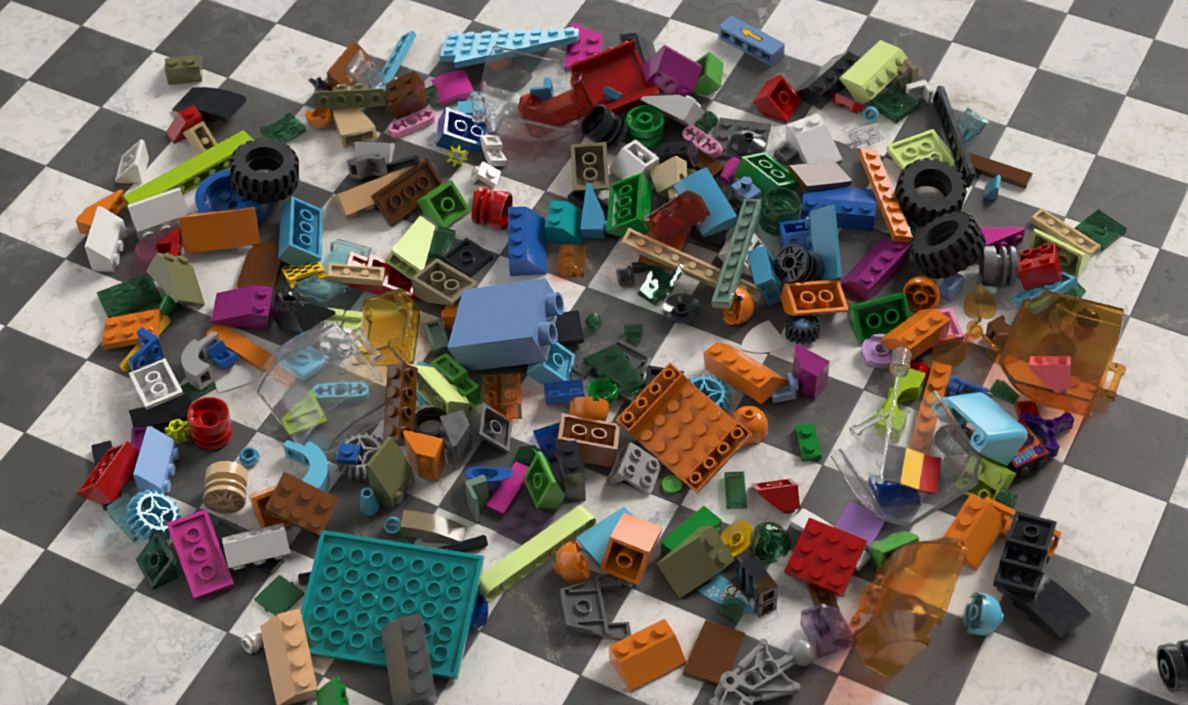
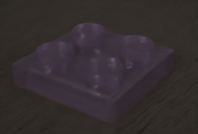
M517 499L496 527V533L520 545H524L549 526L553 520L552 515Z

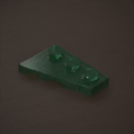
M617 344L583 358V364L594 368L600 376L604 375L610 379L613 385L616 384L617 388L627 395L645 388V382Z

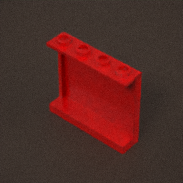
M634 40L624 41L619 46L609 47L604 52L592 54L588 58L577 60L570 65L571 74L589 111L596 105L602 104L612 110L614 114L619 115L644 105L645 103L641 100L644 96H659L657 85L654 86L645 80L642 70L644 64L635 48ZM604 87H610L623 94V98L615 102L606 99V94L602 93Z

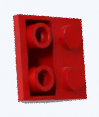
M1055 243L1043 244L1040 247L1025 249L1019 252L1017 273L1024 290L1062 280V269Z

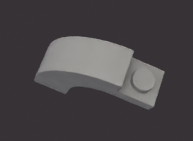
M214 331L200 341L193 339L186 346L181 357L188 382L200 391L215 380L211 366L205 363L210 358L206 349L220 340L218 333Z

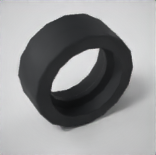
M435 407L419 410L415 414L414 432L440 438L439 429L434 432H424L419 429V426L428 420L441 422L440 417L447 414Z

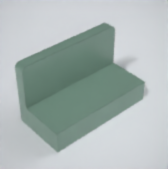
M484 474L465 481L468 506L476 522L480 521L479 508L489 502L487 480Z

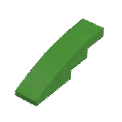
M447 353L430 362L433 368L439 373H443L447 381L457 388L462 397L465 396L468 399L470 410L483 402L493 408L492 401L481 392L480 386L469 378L468 372Z

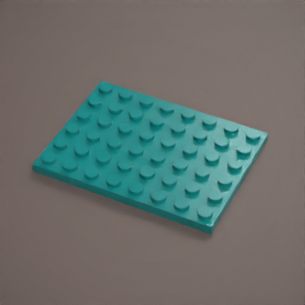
M322 530L301 609L310 654L387 668L381 629L398 618L420 614L424 621L433 676L458 680L485 557L483 555Z

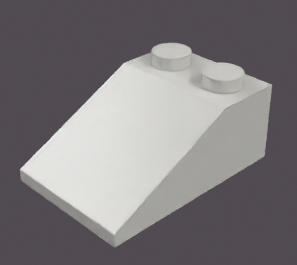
M666 95L644 96L641 98L646 105L659 109L663 115L685 126L693 125L697 127L705 112L700 108L701 104L688 95L686 97Z
M818 113L787 124L786 141L793 149L799 152V158L804 164L833 160L837 164L842 162V157L829 129Z
M165 358L129 373L135 391L146 409L183 395V391Z

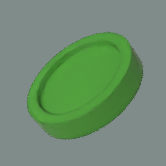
M667 476L662 481V489L668 494H677L682 489V481L677 476Z

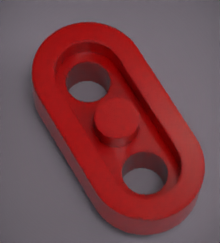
M834 92L831 97L834 100V104L841 107L843 105L849 106L848 110L856 114L864 109V105Z

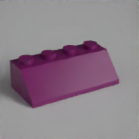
M892 238L878 241L840 281L842 290L862 302L873 299L909 261L911 245L906 242L893 241Z

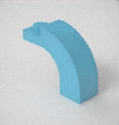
M287 440L283 445L286 458L304 464L309 468L302 481L327 492L330 484V473L323 451L310 441L303 446L298 442L294 443Z

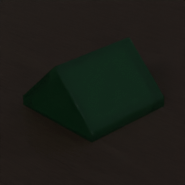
M157 530L136 558L151 589L159 588L182 576L175 556L161 531Z

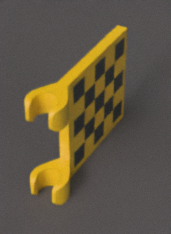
M319 261L297 266L289 265L281 268L291 289L298 287L296 280L314 274L318 275L319 280L326 279L325 268L321 266Z

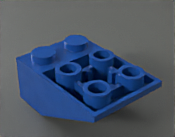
M805 219L779 222L778 239L781 249L788 244H797L810 250V246H807L809 229L805 228Z

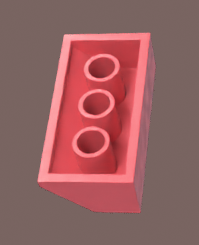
M1030 356L1029 369L1049 389H1054L1055 393H1066V389H1071V356Z

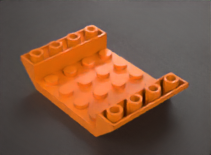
M671 363L654 378L616 419L642 446L697 494L753 435L739 421L736 422L693 385Z

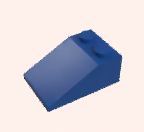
M446 107L438 119L436 146L452 151L451 146L457 149L458 145H460L461 151H483L480 136L493 135L494 123Z

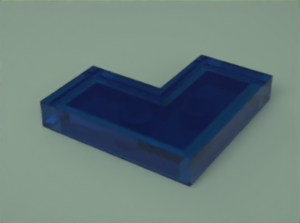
M560 422L533 431V436L540 451L549 463L557 461L554 453Z

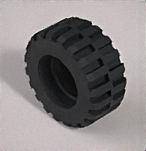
M259 138L255 139V141H247L235 149L230 157L231 186L240 197L243 196L247 201L252 200L253 203L263 202V204H269V202L277 203L281 199L285 200L288 198V195L291 196L295 192L299 184L298 156L292 148L285 143L282 144L279 140L272 141L269 138L261 140ZM258 170H272V172H257V171H258Z
M923 158L922 161L920 159L915 160L913 164L909 163L905 166V169H902L896 184L895 195L908 222H914L916 226L921 227L929 222L931 223L937 217H942L944 214L959 213L961 211L967 194L966 182L963 180L962 174L957 172L958 169L954 166L951 167L950 163L946 161L941 162L937 158H934V160ZM921 186L936 188L945 198L941 200L926 199L916 191V188Z
M961 211L959 213L952 212L951 214H944L940 218L937 217L931 223L926 224L923 229H920L918 235H915L913 242H911L910 252L924 275L932 279L948 278L951 275L954 276L958 272L966 270L969 265H973L975 260L980 258L981 252H984L986 238L972 215Z

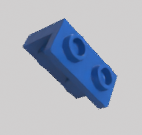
M582 379L544 383L546 405L573 402V398L585 397Z

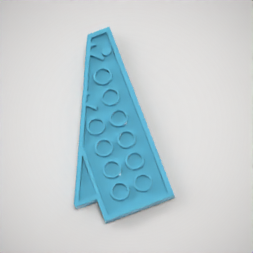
M569 27L562 30L551 28L549 30L533 29L532 31L516 30L515 32L502 30L495 33L490 31L482 33L467 32L465 34L450 33L446 35L440 53V62H454L455 68L571 44L578 42L579 29Z

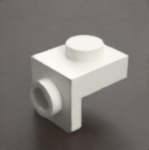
M926 80L906 84L905 99L907 102L924 98L927 104L931 103L933 88L928 85Z
M482 161L478 167L475 166L473 168L471 183L474 184L479 179L487 185L494 187L497 184L501 171Z

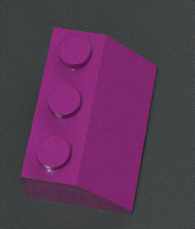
M667 45L660 48L642 66L647 82L654 86L657 85L658 88L671 95H681L683 97L689 96L695 90L702 69L700 64Z

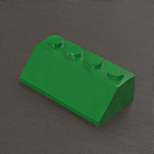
M643 173L610 184L606 230L609 234L624 237L628 228L644 235L648 234L652 188Z

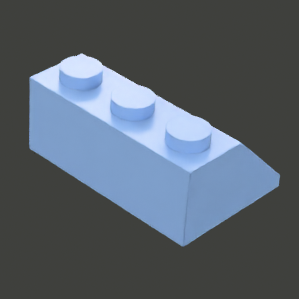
M149 426L146 429L133 476L139 492L142 491L144 493L148 489L152 492L156 489L158 494L164 492L166 497L167 492L171 488L170 479L175 474V461L179 459L180 450L176 447L174 439Z

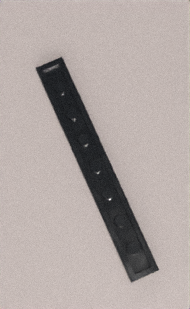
M938 86L932 101L955 166L958 169L957 172L962 174L963 180L966 182V188H969L976 173L945 87Z

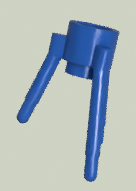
M955 375L948 381L947 389L950 390V396L962 395L966 389H969L976 393L981 392L992 398L991 394L986 393L989 392L988 388L963 380Z

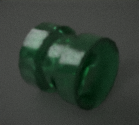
M705 111L701 118L695 122V127L708 134L718 124V117L711 111Z

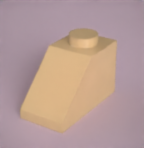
M203 121L183 132L191 147L199 154L217 145V142Z

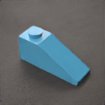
M587 183L580 230L583 239H605L607 221L591 184Z

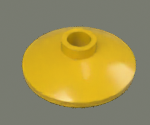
M737 521L728 526L720 538L732 556L737 557L744 553L752 544L754 529L746 521Z

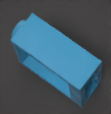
M766 246L748 251L754 283L768 306L781 302L782 283L775 275L774 260Z

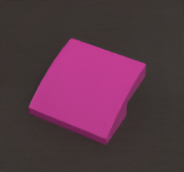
M465 70L446 73L431 80L442 106L449 104L457 98L462 102L475 94Z

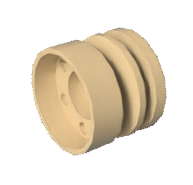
M219 461L208 466L204 481V505L209 510L223 514L238 512L244 508L248 483L247 470L242 465L230 461Z

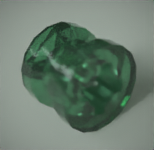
M1003 488L995 501L1014 509L1019 495L1011 494L1008 492V489Z

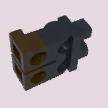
M748 552L738 555L736 557V561L739 564L736 569L738 586L741 590L745 589V594L755 602L754 612L758 618L776 610L778 585L760 563L758 556L751 558Z

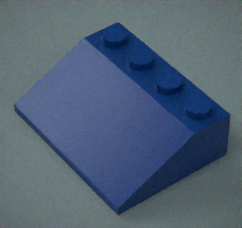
M839 187L814 191L804 190L801 220L807 218L812 210L835 205L837 228L873 231L876 197L872 189Z

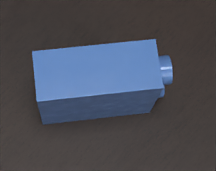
M546 278L465 289L462 292L447 348L456 362L467 372L546 362L550 345H554L557 342L555 324L557 315H562L564 312L563 297L559 292L552 290Z

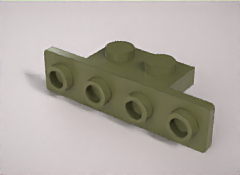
M356 83L353 86L338 84L332 91L315 92L316 109L385 106V91L383 88L368 89V85L364 86L363 83Z

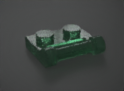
M288 112L278 121L267 127L263 126L260 128V132L264 137L272 141L279 140L282 144H286L305 133L306 127Z

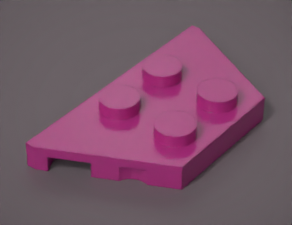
M572 23V28L579 29L578 42L568 44L564 72L570 71V65L575 61L584 60L595 53H601L603 35Z

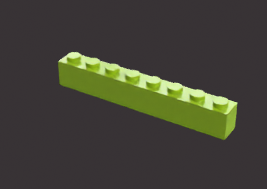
M244 130L124 195L126 208L128 209L127 205L179 187L182 195L199 187L212 174L230 169V157L234 150L241 144L254 140Z

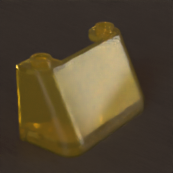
M402 288L363 300L361 312H363L364 319L369 323L366 348H356L354 354L356 362L362 366H388L397 363L414 364L420 323V310L415 302Z

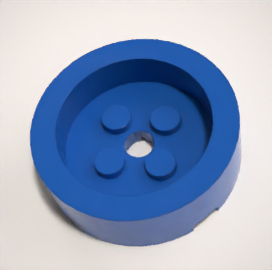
M230 169L219 171L206 178L199 185L195 194L198 214L255 207L257 223L262 224L270 211V202L269 204H263V202L253 203L252 200L247 201L243 196L240 197L233 190L230 182Z

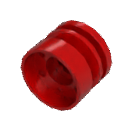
M479 187L472 204V222L478 225L481 223L482 226H486L490 222L492 228L504 230L508 225V207H513L512 193L499 190L495 194L492 188Z
M204 397L191 404L188 409L187 418L193 443L205 450H215L226 445L232 437L230 412L227 403L216 397Z

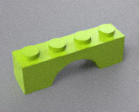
M904 366L900 373H896L893 382L895 385L890 387L887 398L889 399L883 402L881 407L882 414L881 416L877 415L874 427H877L876 436L899 442L905 429L907 416L899 410L898 405L907 400L918 399L924 386L926 373Z

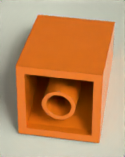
M623 513L609 538L600 570L639 585L657 545L662 527Z

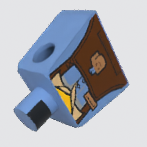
M743 177L730 187L727 201L730 206L738 208V212H740L744 199H762L761 190L752 183L750 177ZM763 202L759 216L763 214Z

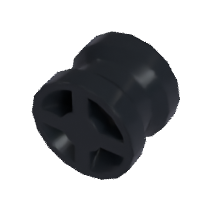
M627 266L625 269L616 268L619 286H624L626 283L635 284L632 266Z

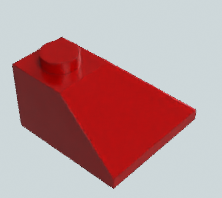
M791 478L751 484V488L779 511H783L784 514L794 513L795 509H801L798 484Z

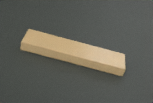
M1043 208L1030 217L1032 224L1052 237L1090 255V258L1101 248V245Z

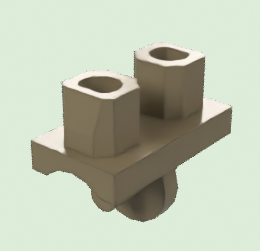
M908 58L905 59L903 66L897 68V74L901 79L896 81L895 86L900 91L906 90V84L914 83L922 78L923 70L918 65L913 66Z

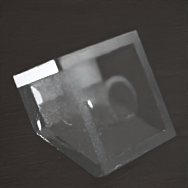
M358 49L346 66V76L351 82L355 81L356 83H363L364 86L368 85V89L382 88L385 85L382 72Z

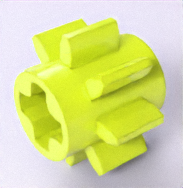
M458 145L457 149L451 146L452 151L446 152L450 156L447 162L452 161L453 167L456 166V163L463 166L462 160H467V157L463 156V154L467 151H461L460 145ZM454 152H457V154L461 153L459 160L452 158Z
M180 419L170 421L169 427L165 428L167 436L174 439L176 444L187 441V435L191 434L188 422L183 423Z

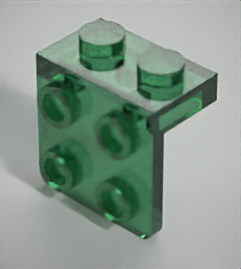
M680 262L670 274L653 265L637 295L654 306L660 301L664 302L668 294L672 293L677 285L675 281L679 280L682 276L684 264Z

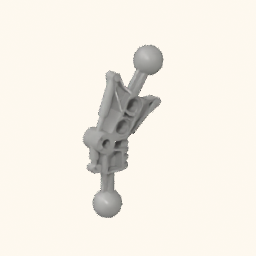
M762 638L759 644L737 664V668L733 672L727 671L722 674L714 692L715 697L710 699L709 705H753V702L760 700L763 702L785 695H796L799 692L800 684L790 680L783 671L793 665L803 667L811 664L816 657L814 645L809 640H796L790 645L789 653L775 661L768 651L767 639ZM755 660L754 666L752 668H750L749 670L745 671L740 675H737L740 671H744ZM763 671H769L772 675H766ZM746 681L753 682L754 686L748 685Z

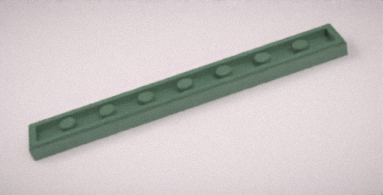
M762 199L743 200L711 301L712 308H731L761 211Z

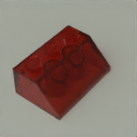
M687 189L644 217L643 221L658 241L669 244L681 233L684 234L690 231L691 227L695 224L704 222L706 217L711 214L702 197Z

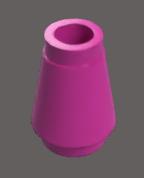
M733 157L727 161L719 176L722 182L728 183L735 177L734 174L740 159Z

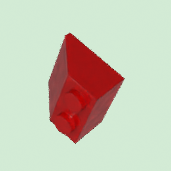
M780 74L766 81L753 100V103L763 115L787 122L802 99Z

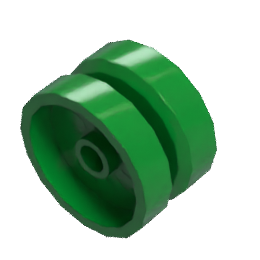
M643 105L635 107L626 115V139L628 143L637 140L649 150L656 148L663 142L664 116L659 109Z

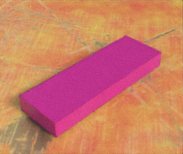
M515 462L511 468L513 476L501 482L499 488H497L486 504V509L504 517L526 485L523 478L529 467Z

